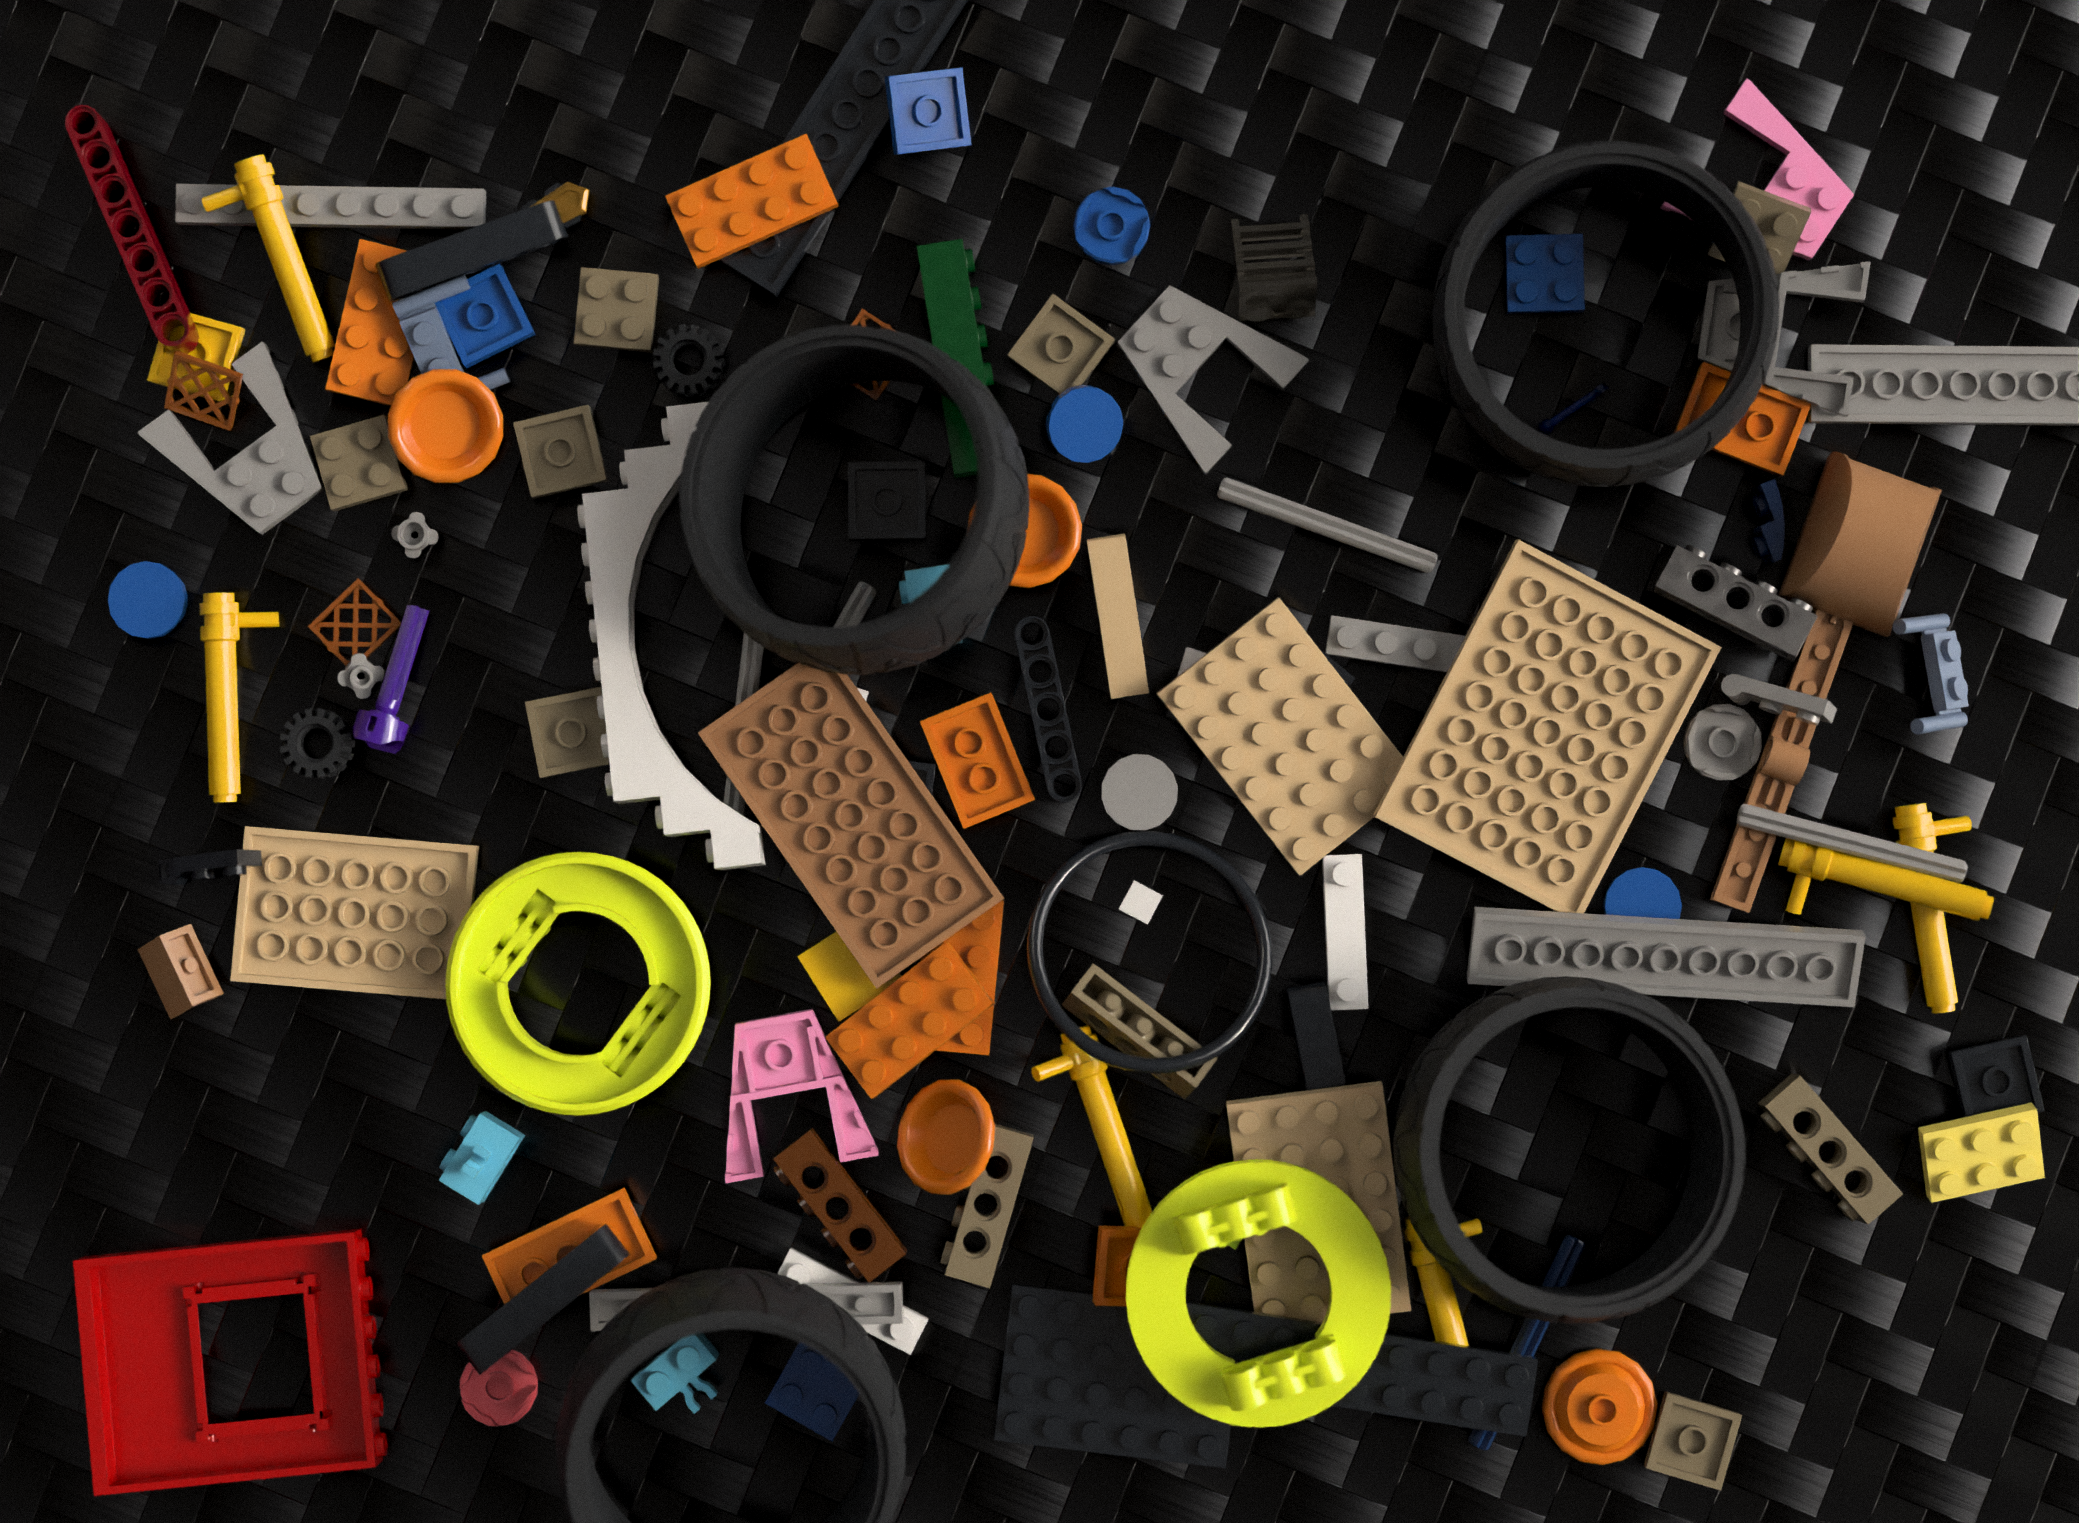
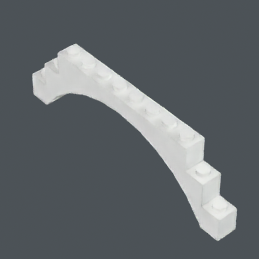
M708 402L666 407L667 418L661 420L664 441H670V445L624 450L625 461L620 462L619 469L621 482L623 485L628 484V488L582 494L583 505H578L577 512L580 528H586L587 543H582L581 552L584 566L590 567L591 581L585 582V591L588 604H593L595 619L589 620L591 641L593 643L597 642L599 657L593 658V670L596 681L601 680L603 696H597V709L599 718L605 719L607 734L601 735V748L604 758L609 757L610 772L605 773L607 795L613 796V802L618 804L660 800L661 806H655L657 828L663 829L664 835L668 837L711 833V839H706L705 841L708 862H714V868L717 870H728L766 865L762 826L752 822L717 799L685 768L661 733L643 690L635 651V600L643 560L659 520L680 490L681 471L684 456H686L685 452L691 434L697 428L695 427L697 421Z

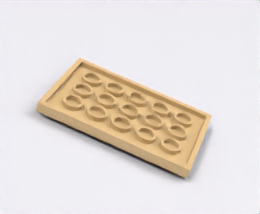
M1280 598L1273 600L1156 693L1299 876L1374 818L1373 814L1403 758Z
M245 826L243 850H261L262 866L246 868L247 875L240 876L230 981L446 999L445 981L449 951L462 919L474 903L479 846Z
M1377 1081L1226 1101L1234 1161L1260 1159L1290 1163L1319 1174L1346 1193L1371 1223L1384 1250L1391 1283L1390 1314L1411 1311L1382 1082ZM1286 1226L1268 1230L1264 1235H1251L1244 1238L1254 1312L1323 1322L1329 1303L1330 1286L1327 1269L1316 1248L1301 1234Z

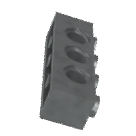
M1678 545L1676 546L1655 585L1654 593L1794 662L1818 617L1811 613L1813 610L1812 606L1797 598H1792L1791 601H1788L1776 595L1778 590L1766 582L1757 580L1754 584L1742 578L1743 572L1730 564L1722 562L1718 566L1706 560L1708 555L1694 546L1687 545L1685 549ZM1698 574L1707 575L1711 578L1713 587L1706 592L1697 591L1692 586L1691 579ZM1732 592H1741L1746 596L1748 605L1743 609H1733L1728 605L1726 596ZM1768 609L1777 610L1782 615L1783 623L1778 627H1769L1762 621L1761 614Z

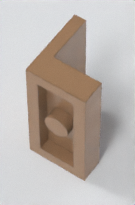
M191 924L162 934L138 949L170 1019L224 994Z

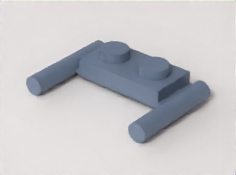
M465 274L392 302L421 374L432 369H457L464 372L435 303L469 290L470 285ZM505 368L478 378L490 390L510 382Z
M1945 613L1895 620L1893 623V630L1896 634L1922 633L1920 637L1933 709L1936 712V716L1914 719L1910 726L1914 734L1964 727L1968 722L1967 715L1961 712L1962 707L1969 706L1967 698L1968 686L1963 676L1960 659L1961 647L1957 641L1955 630L1947 631L1946 629L1950 624V618Z

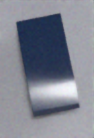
M1775 479L1753 488L1755 496L1751 498L1757 516L1759 518L1764 517L1766 523L1753 529L1755 537L1751 538V544L1757 558H1763L1765 565L1781 560L1784 548V512Z

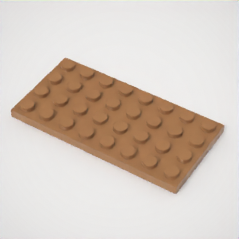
M798 662L698 732L876 988L1005 899L847 674L821 671L801 665Z

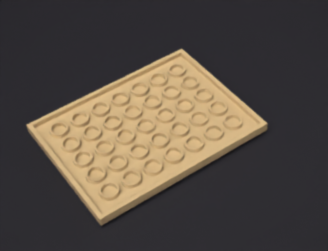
M1515 540L1373 816L1556 912L1584 913L1722 647L1520 540Z

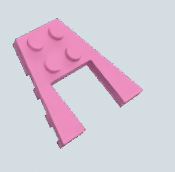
M1746 79L1723 114L1787 155L1764 191L1811 208L1810 217L1792 254L1810 260L1854 196V193L1749 79ZM1664 202L1661 206V209L1664 211H1673L1687 216L1667 202Z
M813 1009L742 1021L735 1024L725 1184L764 1177L765 1173L751 1100L826 1087L840 1162L878 1156V1148Z

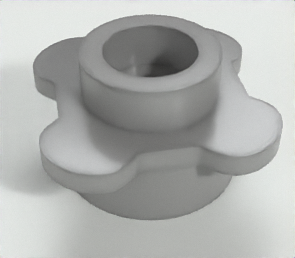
M413 512L409 515V519L392 529V538L404 546L405 554L408 557L417 558L421 555V550L426 546L436 544L438 533L436 530L428 527L423 514ZM413 532H418L416 539H413L411 536Z
M356 653L351 656V661L347 664L345 670L338 673L337 679L341 686L350 687L355 691L358 698L365 699L371 695V689L375 683L384 679L385 673L381 666H374L363 653ZM359 673L365 674L363 679H358L357 675Z

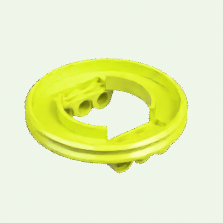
M587 852L558 853L534 859L510 870L484 890L471 905L457 929L449 951L445 981L446 1002L453 1030L464 1053L480 1074L499 1091L528 1107L549 1113L577 1116L598 1114L624 1107L645 1097L668 1080L686 1060L702 1031L710 1000L711 985L710 965L701 932L692 914L675 892L658 877L629 861L614 856ZM570 911L596 913L622 926L634 938L644 955L649 974V985H651L602 1052L590 1055L564 1054L537 1042L518 1021L512 1009L508 993L509 980L520 967L524 966L530 952L548 934L557 916L560 913Z
M1250 1159L1220 1164L1204 1170L1181 1183L1160 1201L1141 1228L1132 1249L1126 1276V1304L1131 1332L1138 1351L1152 1374L1169 1393L1194 1411L1217 1421L1244 1427H1272L1298 1422L1329 1408L1343 1398L1365 1375L1377 1356L1388 1326L1391 1309V1283L1386 1256L1380 1240L1361 1209L1346 1193L1324 1177L1303 1167L1274 1160ZM1286 1226L1306 1238L1316 1248L1324 1261L1330 1286L1329 1303L1325 1318L1315 1334L1317 1339L1235 1364L1234 1359L1222 1355L1208 1345L1196 1331L1190 1320L1185 1298L1189 1270L1200 1251L1212 1247H1225L1232 1241L1251 1235H1264L1268 1230Z

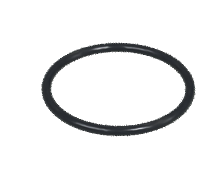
M1133 831L1111 835L1092 842L1067 858L1047 880L1037 898L1029 922L1027 937L1029 971L1035 991L1047 1015L1056 1027L1082 1051L1099 1061L1120 1069L1139 1073L1161 1074L1187 1070L1207 1063L1232 1047L1246 1033L1261 1010L1267 995L1272 971V944L1266 917L1258 899L1244 878L1226 860L1207 847L1188 838L1158 831ZM1151 846L1171 849L1197 859L1219 874L1230 885L1242 902L1251 921L1257 947V968L1248 1001L1237 1019L1223 1034L1209 1044L1187 1054L1165 1058H1144L1121 1053L1102 1045L1083 1032L1068 1017L1057 1001L1048 982L1043 959V934L1051 905L1062 886L1078 869L1089 861L1114 850L1127 847Z

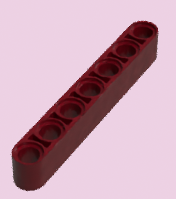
M87 105L75 106L66 115V130L155 336L160 343L173 353L180 351L188 354L198 344V330L107 122L92 107ZM91 120L95 121L94 127L90 132L81 134V127L84 123ZM106 154L110 156L107 165L102 168L95 167L99 157ZM117 189H124L122 199L111 203L112 193ZM133 223H139L138 232L132 237H125L127 227ZM154 257L152 268L148 271L140 272L142 261L146 258ZM161 292H169L168 301L163 306H155L157 295ZM177 326H184L183 336L177 341H170L171 331Z

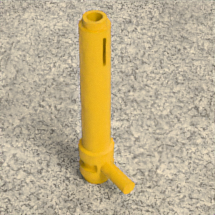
M263 154L239 161L234 164L237 171L234 174L237 185L202 197L204 209L206 212H210L241 200L244 201L247 211H252L305 355L311 357L312 363L333 356L332 348L335 347L282 205L281 201L284 199L280 185H275L272 176L275 175L272 164L266 162Z
M204 593L203 603H199L200 616H204V626L200 627V639L205 642L209 795H213V803L237 802V794H241L236 641L240 640V628L279 627V612L239 613V603L235 602V593Z
M1926 803L1895 807L1896 817L1892 818L1894 829H1898L1900 840H1896V843L1933 853L1937 849L1935 836L1970 831L1972 827L1969 816L1933 821L1932 813L1927 812ZM1910 902L1927 1007H1931L1932 1014L1955 1011L1954 1003L1958 1002L1944 912Z
M1789 838L1785 839L1778 865L1788 867V872L1796 874L1786 911L1798 915L1802 912L1811 878L1824 881L1827 878L1979 921L1980 918L1988 920L1994 897L1988 896L1985 890Z
M1090 1025L1079 1027L1088 1036L1099 1042L1097 1034L1092 1033ZM1062 1033L1060 1036L1063 1044L1060 1045L1063 1055L1032 1067V1076L1039 1082L1068 1070L1071 1080L1076 1081L1124 1225L1142 1228L1152 1213V1208L1105 1072L1108 1066L1106 1063L1082 1051Z
M1409 1216L1404 1218L1405 1227L1402 1230L1405 1241L1410 1242L1411 1250L1408 1253L1411 1265L1417 1268L1435 1340L1469 1346L1451 1275L1427 1250L1413 1228ZM1478 1218L1459 1223L1466 1237L1482 1233V1225Z

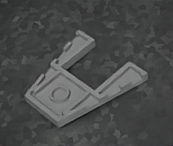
M1860 262V264L1846 266H1827L1814 270L1798 272L1796 270L1776 274L1779 295V327L1774 354L1762 385L1842 417L1848 416L1854 377L1775 367L1786 294L1864 303L1871 262ZM1733 278L1708 282L1697 360L1701 362H1706L1732 372L1740 339L1739 300Z
M1169 285L1118 341V346L1157 401V405L1163 414L1166 415L1187 450L1190 451L1200 466L1199 468L1202 473L1206 475L1230 449L1232 444L1176 395L1182 386L1225 339L1281 390L1309 362V359Z
M263 341L231 365L237 372L243 373L242 380L276 426L215 470L175 414L170 410H167L138 431L142 438L262 535L324 490L308 446L304 442L298 427L295 413L291 409L283 389L284 386L279 373L276 371L269 354V348Z

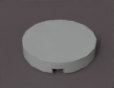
M1731 704L1711 705L1697 712L1688 722L1683 736L1684 753L1690 766L1701 776L1715 781L1733 780L1750 770L1757 763L1762 749L1761 731L1750 717L1751 715L1744 709Z
M1133 754L1119 759L1108 769L1102 782L1101 799L1106 813L1116 824L1129 830L1145 831L1161 825L1172 814L1177 803L1178 786L1173 772L1163 761L1150 755Z

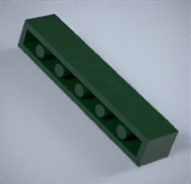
M963 239L917 246L933 346L947 353L951 359L961 363L986 387L994 385L991 363H983L980 349L988 347L984 324H976L974 310L982 309L978 286L970 287L968 275L969 272H975L972 248L964 250ZM941 394L954 478L978 475L977 458L967 422L958 405Z

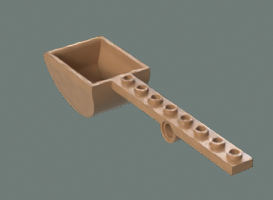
M1833 451L1829 454L1778 596L1788 601H1791L1792 598H1797L1813 607V614L1818 616L1797 655L1786 686L1787 689L1826 699L1852 625L1885 637L1890 636L1893 623L1899 612L1942 492L1941 489L1936 487L1929 488L1849 459L1848 455ZM1783 710L1781 715L1776 714L1744 804L1785 814L1794 787L1800 782L1806 770L1810 757V749L1808 748L1817 725L1797 720L1795 718L1796 713ZM1737 823L1710 900L1749 913L1777 835L1743 827Z

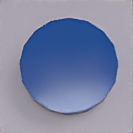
M1108 187L1091 193L1084 198L1076 211L1073 227L1076 242L1085 255L1098 263L1116 265L1128 262L1141 252L1147 243L1150 220L1148 212L1139 197L1126 189Z
M1079 385L1066 389L1053 401L1045 426L1048 439L1058 453L1071 461L1089 463L1100 460L1113 451L1121 438L1123 418L1119 405L1111 395L1098 387Z
M148 561L131 564L119 572L110 585L108 595L110 615L118 627L132 636L146 639L162 637L170 633L182 621L188 603L186 588L180 577L165 565Z
M1644 867L1625 870L1615 877L1608 886L1609 888L1603 900L1604 915L1680 919L1682 908L1679 890L1672 880L1658 870Z

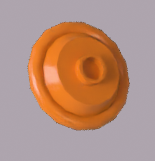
M432 369L411 378L396 393L388 412V439L397 459L414 475L434 483H459L480 474L495 459L503 439V413L494 393L477 377L457 369Z
M1027 474L1029 489L1028 530H1025L1027 535L1024 550L1009 586L1032 588L1052 582L1070 567L1080 549L1082 522L1076 503L1061 485L1042 475ZM975 503L971 511L969 512L968 527L973 515Z
M938 1080L920 1089L905 1108L898 1126L897 1149L902 1168L914 1185L931 1194H954L969 1187L985 1170L994 1148L995 1124L990 1105L977 1088L961 1080Z
M1595 1348L1575 1353L1556 1367L1545 1385L1541 1410L1546 1430L1561 1451L1580 1462L1606 1465L1625 1460L1644 1445L1655 1426L1658 1403L1652 1381L1639 1363L1618 1351Z

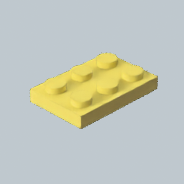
M2032 1103L1918 1127L1926 1196L1931 1203L2045 1178L2037 1108Z

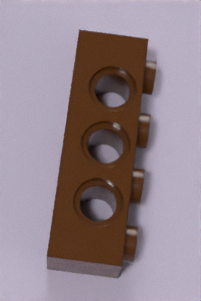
M813 1128L773 1159L777 1163V1166L773 1168L776 1175L786 1187L791 1184L794 1185L801 1194V1197L797 1199L800 1206L810 1218L815 1214L825 1226L821 1230L822 1234L833 1248L839 1245L849 1257L845 1260V1263L857 1279L864 1276L870 1283L907 1253L903 1243ZM809 1166L819 1167L824 1173L823 1184L817 1187L808 1185L803 1178L805 1168ZM833 1197L843 1198L848 1204V1213L843 1217L832 1216L827 1210L828 1200ZM854 1229H867L872 1235V1243L865 1248L856 1247L851 1241V1232Z

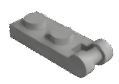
M1737 674L1727 675L1721 684L1724 694L1737 705H1745L1750 701L1760 703L1759 708L1777 715H1781L1783 710L1796 713L1795 718L1811 725H1818L1820 720L1832 724L1837 711L1836 707L1829 700Z

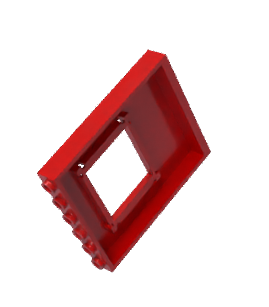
M351 1229L93 1255L73 1260L94 1496L376 1468L383 1461L382 1456L387 1455L388 1445L386 1433L380 1432L379 1417H383L384 1401L382 1394L376 1392L375 1378L380 1377V1360L378 1354H373L372 1339L376 1338L377 1325L375 1316H369L368 1300L373 1298V1283L371 1277H366L364 1261L369 1260L370 1250L367 1237L362 1238V1230ZM303 1293L314 1414L208 1424L197 1304ZM320 1411H322V1413H323V1416H322L321 1419H320Z

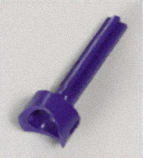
M407 605L375 710H358L352 729L355 739L365 741L370 748L396 754L403 746L409 725L400 721L396 714L399 711L429 615L428 610L421 609L418 606Z

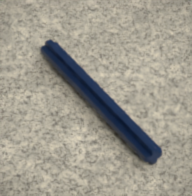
M1572 1235L1564 1237L1541 1286L1564 1287L1568 1285L1586 1248V1244L1582 1240ZM1526 1318L1509 1353L1534 1356L1550 1322ZM1473 1428L1468 1441L1473 1446L1487 1451L1497 1432Z

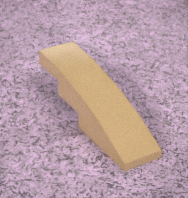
M1125 534L1086 539L1110 697L1114 699L1149 693Z

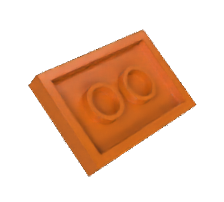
M1706 362L1701 363L1674 433L1691 424L1714 405L1723 391L1731 372ZM1762 385L1744 417L1711 450L1782 477L1812 404Z
M992 693L920 721L963 829L1035 800Z

